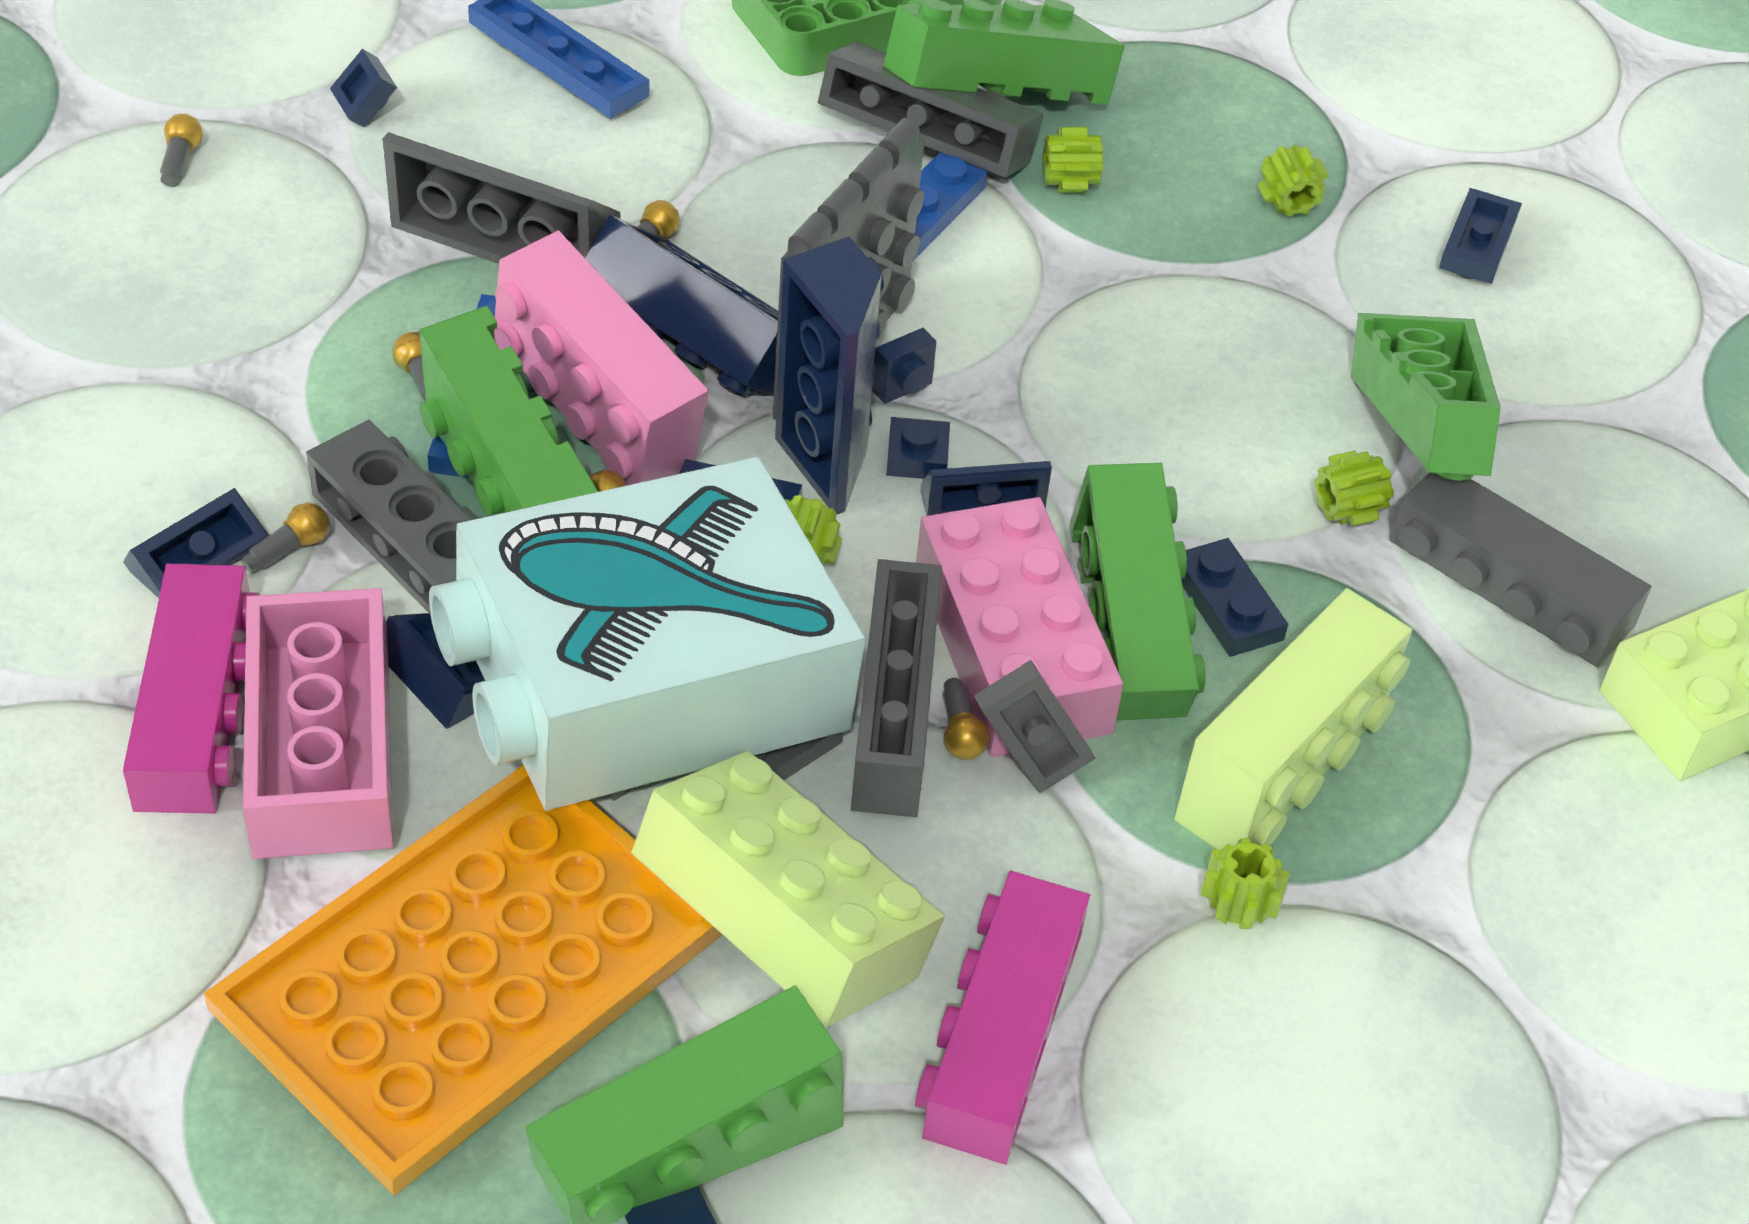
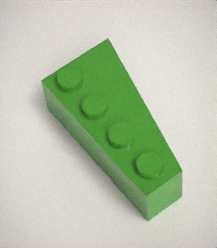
M921 0L920 5L897 6L883 66L911 86L918 88L976 93L979 84L985 89L1001 93L1002 95L1021 97L1023 87L1037 92L1046 93V96L1051 100L1069 101L1071 91L1086 95L1091 103L1108 105L1125 45L1074 14L1075 8L1071 4L1060 0H1045L1044 5H1031L1021 0H1005L1004 5H991L981 0H963L962 5H949L940 0Z
M487 305L419 329L426 401L420 403L422 421L430 436L433 438L440 436L447 446L450 461L457 474L461 477L468 475L473 482L479 503L488 516L598 492L570 443L567 441L559 444L552 413L542 396L529 399L525 383L520 375L523 370V364L512 346L500 350L496 344L494 330L497 329V321Z
M1358 313L1351 378L1428 472L1437 473L1441 477L1450 480H1468L1474 475L1491 476L1501 407L1475 319Z
M1162 462L1088 465L1069 524L1072 543L1081 542L1082 557H1078L1077 562L1081 584L1091 583L1089 608L1099 630L1104 631L1105 637L1103 639L1124 684L1116 720L1187 717L1197 693H1203L1205 688L1204 660L1201 654H1193L1190 636L1194 634L1196 628L1195 604L1192 597H1184L1181 580L1184 579L1187 569L1186 549L1183 541H1175L1172 525L1177 519V494L1173 486H1166Z
M794 985L526 1125L525 1128L533 1164L568 1224L615 1223L623 1218L633 1207L691 1189L843 1127L842 1052L797 986Z

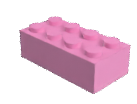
M558 230L500 259L498 283L495 291L497 329L494 330L496 344L500 350L512 346L523 364V371L528 376L535 392L539 396L541 395L543 399H549L565 416L566 423L572 433L579 439H585L602 457L605 468L618 473L626 485H632L677 475L685 459L695 461L709 390Z
M1037 497L921 517L916 563L942 565L937 624L958 677L968 690L973 713L987 726L990 736L987 750L990 757L1010 754L1011 752L982 712L974 695L1029 660L1033 661L1084 739L1113 734L1124 684L1041 498Z
M382 588L247 596L243 813L252 859L393 848L388 639Z

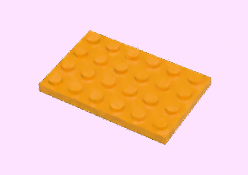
M522 765L204 992L207 1009L395 1196L723 934L631 854L636 840L591 801L585 800L545 811L525 766Z

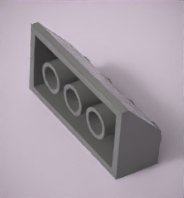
M390 132L383 137L391 227L499 264L500 259L559 230L585 258L608 216L613 215L621 219L620 211L596 201Z

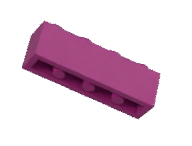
M166 564L123 765V774L133 812L216 814L221 786L230 787L232 784L234 751L233 747L228 746L230 733H240L243 724V697L241 693H238L240 681H245L247 596L260 595L259 593L250 592L245 566Z
M1011 870L1008 873L1001 896L988 894L977 929V934L986 936L981 951L968 949L958 979L957 989L966 992L961 1008L948 1005L939 1030L936 1047L946 1049L940 1067L929 1063L926 1065L916 1095L915 1106L926 1109L922 1139L1007 1165L1083 933L1091 894Z

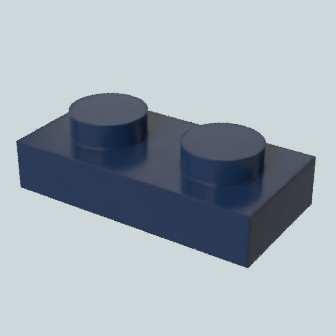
M1469 188L1444 249L1439 268L1457 273L1468 279H1476L1492 284L1516 224L1522 203Z
M1229 538L1186 550V575L1184 579H1181L1183 589L1189 597H1192L1196 608L1229 657L1284 641L1289 624Z

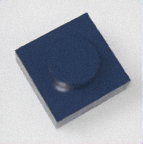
M364 49L360 50L330 87L331 92L347 118L362 127H365L374 115L386 105L389 97L397 89V86L379 58Z
M924 327L875 347L874 366L876 380L872 384V391L884 404L907 394L916 393L923 387L932 384L937 341Z
M891 417L886 476L924 479L930 470L947 469L950 422Z

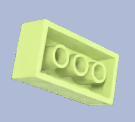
M1346 588L1196 738L1174 820L1221 851L1228 843L1231 846L1236 845L1240 838H1251V843L1261 846L1266 843L1270 846L1282 831L1287 821L1286 814L1295 805L1300 809L1306 808L1320 790L1324 781L1323 775L1331 766L1338 771L1344 768L1356 752L1360 743V736L1366 729L1376 733L1389 718L1396 703L1389 695L1401 681L1410 664V659L1404 656L1413 629Z
M1749 589L1621 641L1599 690L1679 781L1749 751Z
M749 751L653 789L631 852L783 989L786 990L796 985L819 1020L827 1028L916 980L921 973L945 918V915L923 898L916 888L904 882L873 856L867 847L854 840L823 814L817 805L805 799L774 773L767 763L758 759Z

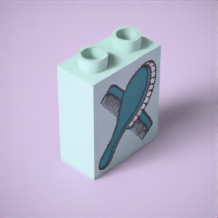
M759 456L456 524V581L432 586L429 591L430 613L440 651L449 666L477 661L485 681L475 683L473 686V707L477 728L486 754L494 765L521 759L545 811L698 771L745 751L758 755L851 730L866 638Z

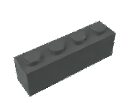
M858 41L828 54L818 104L888 132L903 118L912 119L918 125L920 134L925 136L924 146L949 156L959 157L969 164L1005 178L1031 162L1044 113L977 88V92L973 93L913 87L883 66L886 52Z
M1429 472L1402 498L1389 541L1401 547L1409 554L1419 558L1463 587L1473 591L1509 613L1512 617L1522 621L1597 668L1633 630L1652 588V585L1472 479L1462 481L1450 480L1441 477L1437 473Z
M878 559L855 757L851 811L918 817L942 565Z

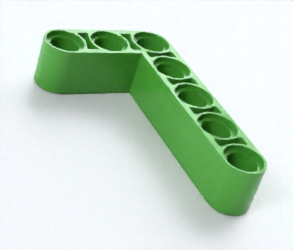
M732 0L731 2L733 10L778 68L787 74L795 76H806L825 71L828 54L855 41L886 52L897 6L921 4V0ZM940 0L949 5L963 4V0ZM981 0L991 5H1002V0Z

